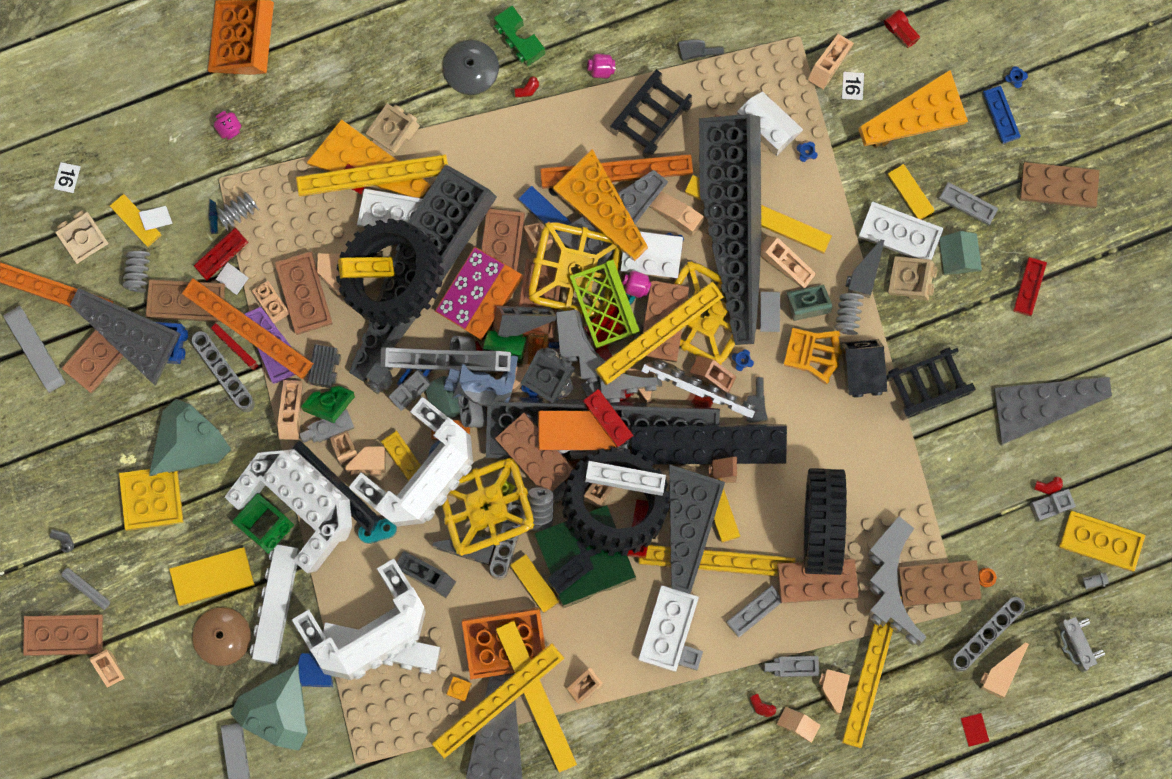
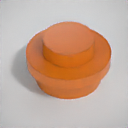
M983 568L978 572L979 583L982 587L988 588L995 584L997 577L992 569Z

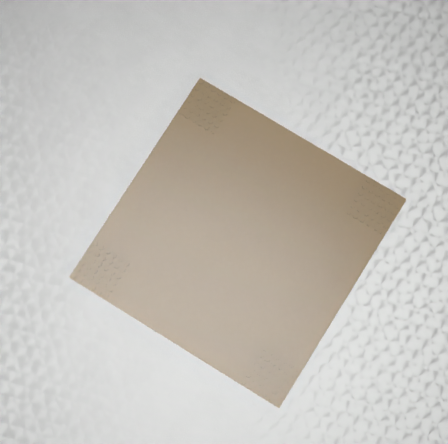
M799 36L658 70L662 73V83L683 99L688 94H691V102L693 104L687 112L683 111L657 144L658 148L654 154H649L647 158L691 154L693 175L700 178L699 118L715 117V114L719 116L737 115V111L750 98L763 91L803 131L778 156L761 142V205L830 234L832 238L823 254L761 227V244L767 236L777 237L810 267L816 275L806 288L824 284L832 302L831 313L793 321L787 292L804 288L761 256L754 344L734 345L728 358L722 362L721 366L736 376L729 393L737 396L736 400L742 403L747 401L748 396L756 395V377L764 378L765 409L768 420L748 423L745 415L729 409L728 404L714 403L708 395L707 397L695 395L673 385L672 380H669V382L662 380V387H656L657 390L652 393L651 403L720 409L719 425H787L786 464H737L736 483H725L724 491L740 537L722 543L713 520L704 550L796 558L795 563L804 562V517L809 468L844 469L847 488L844 560L855 559L859 598L783 603L738 638L726 622L771 585L779 593L778 577L698 570L691 595L698 596L699 598L684 646L703 651L697 671L678 664L676 672L638 661L661 585L671 588V567L639 565L638 557L628 556L636 576L635 581L612 590L597 593L587 600L563 609L557 592L547 581L551 574L535 538V533L539 531L530 529L519 535L511 564L526 554L560 601L545 613L540 609L545 648L553 643L565 657L540 679L555 715L772 661L774 658L787 657L870 636L874 623L870 620L868 614L881 599V595H875L869 589L868 583L881 566L873 564L867 554L899 516L911 525L914 530L900 553L898 568L949 563L909 420L902 421L900 413L904 410V403L894 380L887 382L888 392H883L882 395L873 396L869 393L864 394L863 397L854 398L847 393L842 354L838 358L839 367L835 369L829 378L828 384L822 383L808 371L783 366L792 328L813 333L837 331L835 325L838 324L836 318L839 316L837 314L838 309H840L838 303L841 302L839 297L842 294L848 293L849 287H845L847 277L852 276L853 271L863 260L814 84L808 81L811 71L802 39ZM653 72L417 129L410 141L405 139L396 153H393L375 140H372V142L398 161L446 154L448 166L490 189L497 196L490 209L525 213L524 226L541 222L518 200L531 186L573 223L583 216L559 195H550L549 188L542 189L540 169L574 166L592 149L600 163L647 159L643 157V150L645 149L643 146L624 132H619L615 136L610 132V126ZM654 89L650 93L652 99L671 113H674L679 107L676 102L658 89ZM642 103L638 108L640 113L661 128L668 120L648 104ZM630 118L627 122L628 127L649 142L656 135L655 132L636 118ZM810 141L815 144V152L818 154L817 158L801 162L797 146ZM313 155L219 179L224 204L231 207L230 200L237 203L236 197L240 196L244 199L243 192H246L251 196L259 209L257 210L254 207L253 215L247 212V219L240 216L241 223L234 220L235 227L229 224L231 231L237 228L249 242L236 254L240 272L248 277L244 284V290L249 311L259 307L263 309L252 290L266 281H269L288 310L275 262L312 252L317 268L318 254L345 253L348 248L345 245L347 241L352 242L356 238L353 234L357 231L361 233L365 230V228L357 227L363 193L359 194L352 189L299 197L296 177L328 172L321 168L307 165L308 160ZM692 175L663 177L668 183L662 191L687 204L704 216L702 225L691 237L651 207H648L635 224L641 232L665 235L672 233L673 235H682L684 237L679 273L687 265V262L692 261L718 274L712 249L713 241L708 232L709 224L703 210L705 209L704 203L685 194ZM438 176L422 179L432 186ZM637 180L612 182L616 191L623 187H629ZM368 186L365 188L375 191L398 194L389 190L380 189L377 186ZM486 215L443 279L442 286L438 287L435 291L438 296L436 299L432 298L428 303L431 307L428 310L424 308L420 312L421 316L415 319L394 348L450 350V340L453 336L472 337L474 341H478L483 349L485 340H480L441 316L435 310L473 248L477 247L482 250ZM523 228L518 272L524 276L526 259L533 260L536 258V254L531 255ZM552 238V246L550 250L545 251L543 260L558 263L560 249ZM398 244L382 249L374 257H392L394 261ZM623 251L621 253V258L618 267V274L620 276L621 282L624 275H628L630 273L621 271ZM613 252V253L611 254V256L607 259V261H610V260L613 259L614 252ZM575 264L571 271H573L574 275L581 272V269H578V265ZM604 269L596 271L597 273L605 274ZM695 270L700 289L712 281L716 287L718 286V282ZM690 272L681 285L689 287L687 300L695 292ZM645 274L649 277L650 282L652 280L673 284L676 278ZM319 277L333 324L296 335L289 314L274 325L290 346L310 361L312 360L314 345L338 349V354H341L339 366L336 365L337 381L336 384H332V387L341 386L354 391L355 398L346 409L354 425V429L349 430L348 433L357 454L364 447H384L381 441L397 430L422 466L428 458L431 446L439 441L431 440V429L410 412L422 397L429 402L426 390L401 411L388 396L399 387L396 383L407 369L393 368L390 370L393 382L387 390L384 389L379 394H376L369 388L368 381L364 383L349 373L356 353L363 343V335L367 332L370 323L369 320L353 310L344 301L345 297L343 295H337ZM385 277L364 278V291L370 299L377 301ZM594 277V279L602 283L604 282V279ZM523 278L506 306L519 307ZM593 282L591 290L597 295L602 285ZM561 287L559 302H566L569 288ZM603 287L599 295L600 297L604 298L606 287ZM574 290L571 305L580 306ZM721 290L720 292L724 297L720 300L727 303L725 293ZM649 291L646 296L643 295L641 298H636L632 305H630L636 322H639L642 326H644ZM761 292H780V332H760ZM872 292L870 298L858 299L859 302L863 303V306L857 307L862 313L856 314L861 320L855 321L860 327L853 329L858 334L847 335L840 332V349L842 342L879 339L884 346L887 376L888 371L894 369ZM585 293L583 302L592 307L593 303L587 293ZM598 299L600 305L602 306L603 301ZM708 310L701 314L702 318L710 316ZM728 311L723 321L730 324L731 318ZM581 315L582 326L584 328L585 326H587V323L584 315ZM557 318L553 339L523 335L527 339L523 363H517L516 367H520V364L530 365L537 351L542 348L554 350L556 352L555 356L561 359ZM687 326L683 327L681 339L686 341L692 329ZM719 326L714 335L719 355L732 335V332ZM585 331L588 341L590 342L594 350H597L598 348L595 347L593 340L588 336L587 332ZM697 332L690 344L714 357L709 338ZM633 336L611 343L607 347L611 355H615L627 346ZM831 338L815 340L817 344L832 347ZM679 347L677 362H664L668 363L667 367L671 369L679 368L685 371L684 375L692 377L693 375L690 371L698 356L687 350L685 352ZM745 349L749 350L754 365L743 368L742 371L736 370V363L732 360V355L734 353L738 354ZM813 349L812 356L831 359V353ZM260 355L278 431L277 424L283 380L275 384L272 383ZM644 357L630 368L642 370L644 364L657 361L658 359ZM578 358L577 362H572L571 364L575 369L567 384L562 388L558 396L559 399H585L587 397L581 384L588 380L581 379L580 359ZM810 362V366L822 374L828 367ZM413 369V371L410 373V375L406 378V380L403 383H405L417 370ZM432 370L426 378L432 382L441 376H448L449 371ZM309 371L303 379L297 375L285 379L303 381L302 405L313 392L320 391V393L331 390V388L309 385L307 382ZM485 372L495 379L496 372ZM522 387L515 393H511V397H529L526 392L522 391ZM639 392L624 400L646 403ZM301 407L299 440L279 439L282 450L293 449L295 443L298 441L302 442L300 433L307 431V426L322 419L304 412ZM459 415V416H456V417H452V418H450V419H451V420H461V417H460V415ZM487 422L483 428L470 427L473 464L471 465L470 472L476 467L479 469L504 460V458H486ZM330 438L320 443H314L313 440L304 443L348 487L358 477L350 476V473L346 472V465L348 463L340 464ZM632 446L627 447V449H630V454H632ZM387 450L386 473H381V476H370V473H363L386 493L391 491L396 496L409 482ZM653 464L652 466L655 470L659 468L661 472L669 470V464ZM670 464V465H673V466H676V467H680V466H683V465H686V464ZM694 464L698 474L709 477L708 467L712 466V464ZM518 465L524 487L529 491L532 488L538 487ZM504 468L482 475L481 479L484 488L495 484ZM511 471L506 481L516 486ZM472 479L461 483L455 490L465 495L478 490L476 480ZM589 482V484L586 486L585 493L590 488L592 483ZM617 487L613 488L604 506H608L616 528L632 527L636 499L647 501L643 492ZM447 495L452 515L467 511L464 501ZM583 496V503L588 512L598 509L584 501ZM362 499V501L373 512L376 513L380 520L386 519L383 515L376 511L370 504H368L365 500ZM553 500L552 526L568 520V518H563L564 506H562V500L558 503H555ZM442 505L435 509V514L431 520H426L423 524L398 526L394 537L372 544H365L360 540L358 531L361 525L351 516L352 528L346 541L339 542L316 572H311L323 628L325 623L359 630L394 609V598L380 577L377 568L392 559H395L397 563L404 551L441 570L456 581L449 595L445 598L404 574L411 587L417 593L426 612L420 637L416 642L441 648L436 672L431 671V674L419 672L420 669L412 667V670L400 668V664L393 663V666L382 664L376 669L371 668L365 672L366 674L357 680L355 678L348 680L335 677L352 752L357 765L433 747L432 742L485 699L490 677L470 680L462 619L539 607L511 567H509L508 574L504 579L496 580L491 576L490 564L488 566L433 548V542L451 539L448 526L444 522L445 515ZM514 510L511 512L512 515H515L517 517L521 516V513L518 510ZM669 510L658 536L655 539L652 538L650 545L670 547ZM297 514L305 546L315 533V530ZM469 518L455 523L459 538L465 537L471 528ZM503 522L495 524L497 534H500ZM385 525V526L383 527V530H384V531H389V530H390V526H389V525ZM489 527L477 531L476 535L482 536V534L491 536ZM365 531L364 535L370 536L371 533ZM502 547L499 550L501 556H507L510 552L507 547ZM498 565L494 568L493 572L496 575H500L504 572V568ZM897 568V584L900 597H902L899 569ZM960 602L904 607L914 624L961 612ZM591 668L603 683V686L578 704L567 688ZM453 676L472 683L465 702L446 695ZM521 694L515 700L518 725L536 720L525 694Z

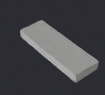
M949 182L939 198L940 201L988 226L999 209Z
M771 585L726 623L739 638L781 604L779 593Z

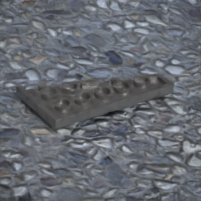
M654 170L618 193L635 224L668 183L665 178ZM584 217L570 224V226L578 228L587 227L588 230L601 233ZM562 231L557 233L566 247L573 250L578 249L579 235ZM586 237L583 252L595 255L611 245V243ZM615 249L599 258L597 266L604 264Z
M78 288L70 306L156 386L181 334Z
M658 359L657 361L644 364L641 372L646 374L649 371L656 373L655 376L660 380L667 382L672 380L673 385L700 397H707L708 395L711 397L712 402L721 405L728 404L729 409L747 417L754 418L758 411L754 408V404L748 401L742 403L736 400L737 396L728 392L723 394L719 392L720 388L712 384L707 386L698 377H688L684 375L685 371L679 368L671 369L667 367L668 363Z
M1110 377L995 388L994 394L1001 446L1112 396Z
M513 673L491 676L485 698L513 676ZM515 700L477 731L466 779H523Z

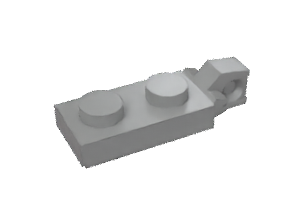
M346 409L335 423L324 419L307 426L308 430L300 433V437L303 443L313 440L314 443H320L340 433L354 429V425Z
M818 656L774 658V663L764 664V672H774L775 676L779 677L819 676Z

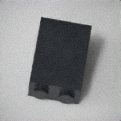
M879 339L842 342L841 349L846 389L849 396L852 395V397L858 398L869 393L873 396L882 395L883 392H888L885 352Z

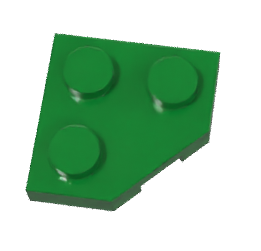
M341 386L331 387V390L327 392H313L301 407L306 413L335 423L355 398L354 391Z

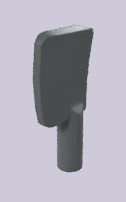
M704 40L679 42L682 61L706 57V55L724 54L723 47L706 48Z
M756 377V395L747 397V401L754 404V408L758 410L754 418L747 417L748 423L768 420L765 409L763 377Z

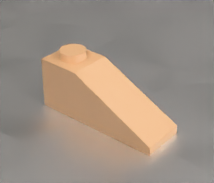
M837 34L814 65L808 81L824 89L854 43Z
M663 191L659 193L649 206L691 237L703 223L704 216Z
M767 236L762 242L761 256L802 288H806L816 273L779 238Z
M283 380L277 424L279 439L299 440L303 381Z
M1024 643L989 670L988 673L984 672L980 683L983 684L981 689L1003 699L1029 644Z

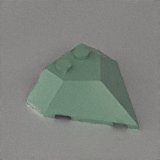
M175 399L162 412L149 476L163 472L170 473L196 468L205 464H217L231 451V448L219 430L192 405Z
M299 664L239 696L231 712V715L242 728L275 746L298 751L308 734L304 716L305 707L302 685L299 679Z

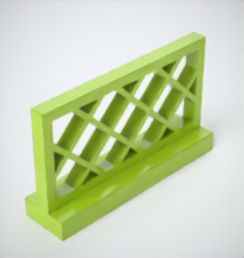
M614 260L570 276L596 348L639 334L637 322ZM604 269L606 274L603 283L593 278L595 272ZM583 276L589 279L585 289L577 286L576 278ZM591 281L602 285L597 295L587 290ZM603 287L611 289L613 294L610 301L599 296ZM585 293L596 297L592 307L584 304L583 298ZM598 299L608 303L604 313L594 309ZM610 304L618 308L619 314L617 318L606 314ZM592 311L603 315L598 325L592 323L589 319ZM604 317L615 321L611 331L600 326ZM616 323L624 325L627 333L622 335L614 333L613 330ZM599 329L609 333L605 341L598 343L596 334Z

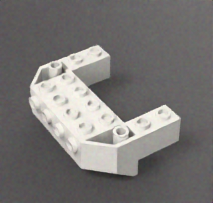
M423 397L410 412L435 432L434 436L441 442L397 496L391 491L386 493L363 473H360L349 486L352 491L397 527L423 524L426 520H431L435 514V509L445 503L448 493L457 488L460 478L470 472L471 465L473 464L471 436Z
M295 449L257 453L226 494L225 498L238 510L244 509L266 485L315 530V533L293 561L306 573L316 572L336 545L341 541H346L352 528L350 499Z
M395 559L377 568L380 577L394 598L395 608L336 644L331 637L328 639L325 637L310 610L292 619L324 674L348 680L354 678L357 680L363 677L367 670L380 667L385 659H392L399 655V651L403 648L409 649L417 643L416 641L420 637L426 612L417 593L409 584Z

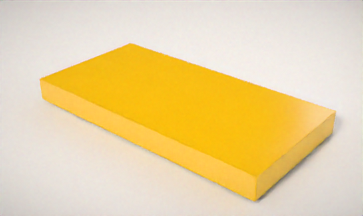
M1070 511L1059 548L1134 572L1145 535Z
M244 547L169 569L179 606L255 585Z

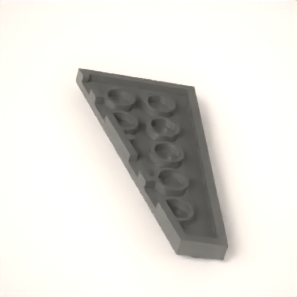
M669 464L671 588L691 594L725 482Z

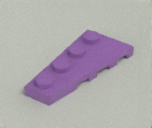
M261 307L245 313L247 317L290 346ZM258 348L273 384L295 375Z

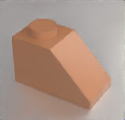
M701 356L697 357L690 371L693 376L703 380L702 382L708 385L712 384L725 393H729L736 379L734 374L715 360Z
M737 457L713 460L712 466L708 467L709 477L724 481L725 483H736Z

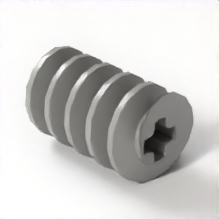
M243 192L244 199L240 196L236 197L237 203L230 200L231 207L224 204L225 211L220 208L217 209V216L227 231L229 230L228 224L235 227L234 220L241 223L240 216L247 219V212L253 215L254 207L259 210L251 196L246 192Z
M131 251L126 253L128 259L125 261V265L128 267L124 269L126 274L123 277L125 280L123 287L133 292H146V289L141 288V286L147 285V282L142 279L148 278V275L144 274L143 271L149 270L148 267L144 266V264L150 263V260L145 259L146 256H150L149 252Z
M845 293L839 297L841 302L838 303L840 309L837 311L839 316L836 318L838 324L835 325V329L843 334L857 335L858 332L853 329L860 327L855 321H860L861 318L856 316V314L862 313L857 307L863 306V303L859 302L858 299H864V296L857 293Z
M544 487L530 489L529 504L534 520L532 530L540 532L553 525L554 496L551 490Z

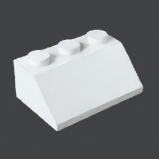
M763 91L750 98L737 111V115L753 114L760 116L761 142L776 156L803 131Z
M639 231L648 249L636 261L623 252L621 271L631 272L635 270L643 274L678 278L683 237Z

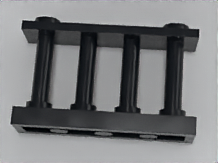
M657 69L610 126V132L615 136L619 132H624L645 148L643 150V157L645 158L649 154H654L658 148L657 144L683 111L687 112L693 104L691 102V94H688L683 99L662 83V73ZM654 89H658L676 102L679 107L674 113H671L652 99L650 93ZM642 103L648 104L668 119L662 128L639 112L640 109L638 108ZM636 118L655 132L654 138L649 142L628 127L627 122L629 119Z
M949 347L940 351V355L901 370L895 368L888 371L886 376L887 382L894 380L904 403V410L900 413L902 421L968 396L976 390L973 383L967 385L966 382H963L953 360V356L959 352L958 348L951 350ZM942 360L946 361L957 385L955 390L949 391V389H946L935 363ZM928 366L938 388L939 396L932 398L928 395L918 372L919 369ZM911 373L922 398L920 400L921 403L915 405L911 402L901 376Z

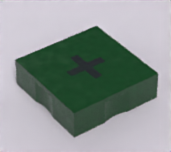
M607 505L589 512L598 522L616 528ZM567 521L535 533V538L551 575L577 555L590 570L585 576L558 595L563 609L587 600L597 593L612 590L636 580L628 556H621L620 552H615L614 556H608V552L603 550L599 554L595 552L596 548L591 545L586 548L583 546L584 541L581 538L576 540L573 537L574 529L568 530L566 526Z

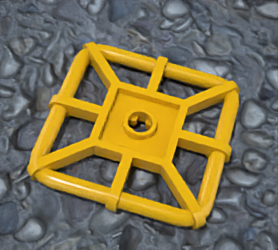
M547 222L544 224L545 227L541 232L536 258L533 259L534 268L529 285L528 298L538 305L563 311L576 310L581 315H584L580 306L571 305L574 294V287L570 276L573 275L571 268L576 264L582 272L596 267L599 258L615 249L612 260H614L618 271L622 250L603 233L588 230L587 227L578 228L558 222ZM555 230L579 235L578 249L566 248ZM549 233L560 249L558 263L543 260ZM586 237L611 243V245L595 255L583 252ZM545 265L556 268L553 282L536 292L541 266ZM595 272L593 278L605 279L606 274ZM583 276L575 279L577 286L583 289L586 288L589 279ZM591 281L587 290L593 293L591 290L593 281ZM555 286L569 288L565 303L539 296ZM606 288L604 298L610 301L612 291ZM587 294L592 303H594L596 297ZM597 300L595 308L602 312L608 303L603 301L601 306ZM592 311L590 317L595 318L599 314Z
M692 261L687 262V265L682 268L678 278L673 283L675 285H682L687 274L690 272L695 289L693 295L701 290L695 273L696 270L718 282L717 288L719 291L722 290V280L719 274ZM719 300L707 309L708 314H710L709 317L705 316L702 318L699 315L686 325L692 331L686 341L680 340L679 347L685 352L687 350L696 356L713 359L722 365V362L728 358L735 342L732 334L719 355L714 338L719 326L732 332L731 325L723 321L728 313L726 304ZM697 332L709 338L714 357L690 344Z
M512 458L500 460L479 469L476 467L460 478L459 484L475 479L478 487L477 491L467 495L456 490H451L448 495L464 501L467 511L452 515L448 497L442 505L445 515L444 522L448 526L453 547L456 553L461 556L491 545H500V542L521 535L530 529L532 530L534 527L533 514L527 497L528 491L524 487L519 467ZM504 468L496 484L484 488L481 476ZM512 471L517 491L504 496L502 487ZM520 499L526 519L510 514L506 504ZM485 504H491L488 507L489 510L485 511L482 509ZM469 518L471 528L463 542L460 543L455 523ZM509 520L521 526L497 534L495 524ZM489 527L491 532L490 538L470 545L477 531Z

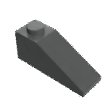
M881 239L856 267L852 276L847 277L845 287H849L848 293L861 294L867 298L871 297L885 240Z
M497 306L493 328L498 336L501 337L518 336L555 321L557 316L552 308Z
M482 534V536L475 535L470 545L488 539L491 536ZM465 537L459 538L460 543L463 542ZM451 539L433 542L432 545L434 549L488 566L495 549V545H491L461 556L456 553Z
M405 551L397 561L403 574L447 598L456 583L446 573Z

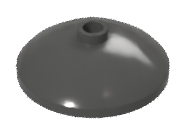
M467 40L456 44L448 51L443 62V72L447 83L454 90L466 95H475L488 90L494 84L499 73V62L495 52L488 45L480 41ZM469 61L474 62L472 66L467 65Z

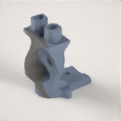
M511 356L510 371H504L502 377L498 380L485 372H471L465 364H462L460 370L450 368L445 379L444 390L453 391L454 398L464 396L471 402L482 406H491L499 401L508 403L516 377L518 356Z

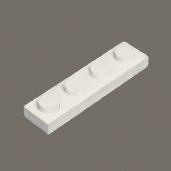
M589 461L585 482L662 496L666 475Z

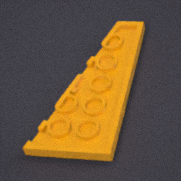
M951 70L860 126L858 130L863 145L868 146L966 124L968 120Z
M341 119L308 160L307 165L332 172L344 170L347 164L358 168L398 162V160ZM422 178L374 185L399 195L420 199L431 188V184Z
M592 149L553 187V190L632 260L636 261L648 249V246Z

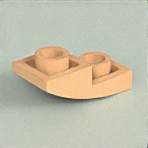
M269 281L252 290L274 324L290 314Z

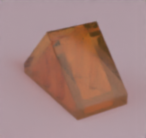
M529 332V365L538 350L548 348V334Z

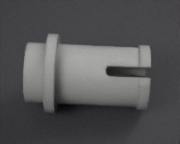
M1099 572L1097 575L1082 578L1086 590L1101 585L1105 587V584H1109L1106 572Z

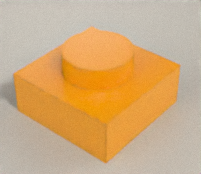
M453 676L446 695L465 702L472 683Z

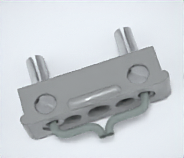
M1075 617L1059 623L1062 631L1060 636L1064 643L1063 652L1069 654L1072 662L1077 664L1079 670L1083 673L1090 667L1098 664L1096 659L1105 656V652L1101 649L1092 653L1081 629L1089 625L1090 621L1086 622L1089 620L1086 618L1078 622ZM1067 644H1068V646H1069L1071 652H1070L1069 650H1065V649L1067 648Z

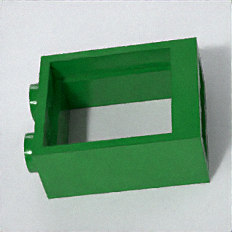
M258 493L232 521L236 527L268 554L294 526L284 514ZM269 509L279 519L259 539L249 529Z

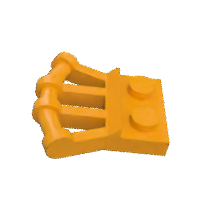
M792 328L783 366L808 371L822 383L828 384L829 378L835 369L839 367L838 358L842 354L839 343L840 331L813 333ZM831 338L832 347L817 344L815 340ZM813 349L831 353V359L812 356ZM810 362L828 367L822 374L810 366Z

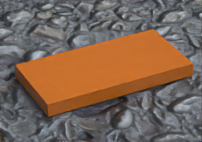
M538 411V450H599L603 448L604 450H610L611 447H616L590 411Z

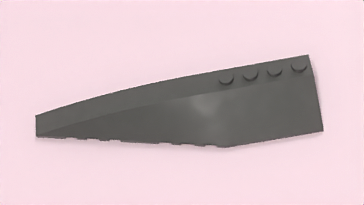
M743 114L699 118L700 198L705 207L703 209L704 215L707 217L709 224L708 232L713 241L712 249L718 274L722 280V291L725 293L727 301L725 304L731 318L732 334L735 345L754 344L761 260L760 116Z
M447 164L408 221L409 225H414L437 246L439 250L437 254L443 260V263L439 264L444 269V275L439 276L441 281H443L497 198L490 189ZM398 244L396 248L397 253L393 261L395 276L385 277L376 302L394 299L402 294L411 284L416 273L417 256L408 245ZM416 317L409 318L410 322L407 324L399 321L398 326H392L388 322L386 326H381L377 322L372 323L369 321L368 330L363 335V343L356 353L349 373L365 383L367 381L366 375L381 356V348L387 346L394 348Z
M510 397L508 403L499 401L491 406H487L486 458H512L495 438L524 412L538 427V411H589L582 402L584 399L557 398L556 402L552 403L545 398ZM628 401L610 403L631 433L632 425H719L720 409ZM632 437L623 444H626L627 447H631ZM570 450L566 453H561L566 459L571 458Z

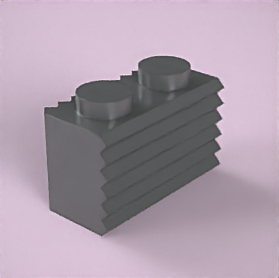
M314 345L311 360L314 364L309 370L307 380L309 385L331 388L332 384H336L337 373L335 369L336 365L339 366L341 354H338L337 348Z

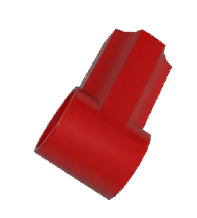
M900 9L884 20L886 28L892 34L895 33L907 48L913 46L920 39L918 33L909 24L907 16Z

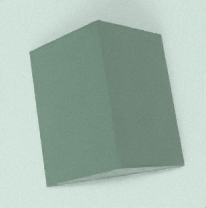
M958 231L940 237L939 244L944 275L982 271L976 233Z
M824 284L787 292L793 321L831 313L832 302Z
M441 376L432 381V385L426 389L428 400L447 417L459 416L458 398L453 397V391L444 390L447 376Z

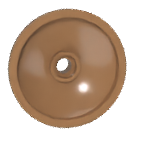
M215 608L203 614L196 622L192 636L193 645L197 654L207 663L215 666L231 665L239 661L248 651L251 642V630L246 619L237 611L230 608ZM223 632V637L218 639L217 633Z

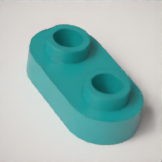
M388 519L379 520L370 536L364 535L366 530L362 526L358 531V536L363 543L372 544L394 537L397 527ZM389 525L390 530L384 531L383 527Z

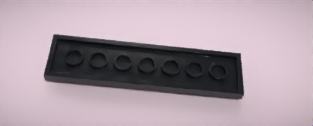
M786 424L632 425V434L634 435L632 436V454L636 456L637 453L643 455L642 459L647 462L650 459L654 464H712L713 460L737 457V464H786L787 460Z

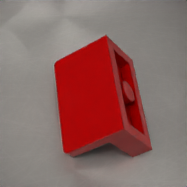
M610 304L606 314L617 318L619 310ZM597 315L591 322L598 325L603 315ZM604 317L600 326L611 331L615 321ZM617 322L613 332L621 335L626 330L625 326ZM587 325L584 327V329L587 332L588 336L592 339V336ZM599 329L596 334L598 343L605 341L609 333ZM610 344L601 346V348L604 350V349H606Z

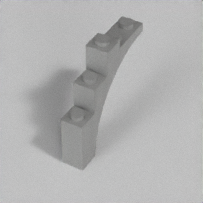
M576 310L556 312L560 357L566 358L571 362H577L579 358L581 379L588 380V383L599 382L600 379L601 393L609 403H620V399H626L625 391L626 394L638 393V389L656 391V387H662V380L657 377L642 378L625 373L608 385H605L595 371L605 361L596 353L588 341L582 326L580 312Z
M383 347L381 348L380 367L449 371L450 368L460 370L462 364H465L469 371L504 372L510 371L511 352Z
M899 516L867 554L873 564L881 566L869 581V589L875 595L880 594L882 596L868 615L870 620L878 626L884 627L887 622H890L892 629L896 632H902L909 643L912 645L916 644L919 647L926 636L908 616L901 601L897 584V568L900 553L914 528Z

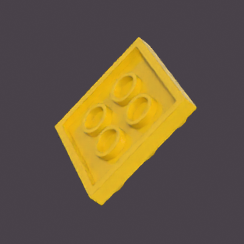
M150 469L119 473L126 531L184 523L178 471L158 473L154 476H149Z

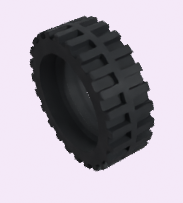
M388 219L387 223L377 220L375 221L376 225L371 226L367 224L364 226L365 230L363 232L357 231L353 234L356 238L352 242L347 241L345 245L348 248L345 253L341 252L339 257H374L379 251L390 245L406 244L414 250L417 256L416 273L411 284L402 294L394 299L376 302L366 295L363 285L364 278H340V276H336L337 283L342 286L339 288V292L345 297L344 301L353 310L372 323L377 322L381 326H386L388 322L392 326H398V322L402 321L404 324L410 322L409 318L413 316L418 318L421 316L420 311L422 309L428 310L431 307L428 303L432 298H437L438 294L435 291L443 283L439 279L440 275H444V269L439 266L440 263H443V260L437 254L439 252L437 246L414 225H409L403 220H399V223L394 219Z
M611 447L610 452H605L604 448L599 449L597 455L594 456L590 453L586 455L584 462L580 460L576 468L572 469L562 499V506H564L563 518H568L566 523L568 530L574 529L573 537L576 540L581 538L584 541L583 546L586 548L589 545L595 547L596 553L600 554L601 550L607 551L608 556H614L615 552H620L621 556H627L629 550L637 553L642 545L645 548L649 546L652 538L655 539L658 536L669 510L670 492L666 491L668 486L666 479L662 496L644 493L648 501L647 514L640 524L629 528H613L595 520L584 506L583 494L586 486L589 484V482H585L589 461L662 474L659 468L655 470L652 467L654 462L650 459L647 462L642 459L643 455L637 453L636 456L630 454V449L625 448L624 452H619L617 447Z
M809 468L804 517V567L806 574H842L847 519V488L844 469Z

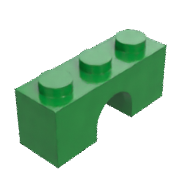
M510 6L494 17L495 30L499 35H504L506 38L504 40L510 49L513 48L517 54L515 55L521 64L524 62L528 67L545 55V48L535 34L526 39L519 38L516 35L517 30L523 27L524 23L522 17L513 6Z

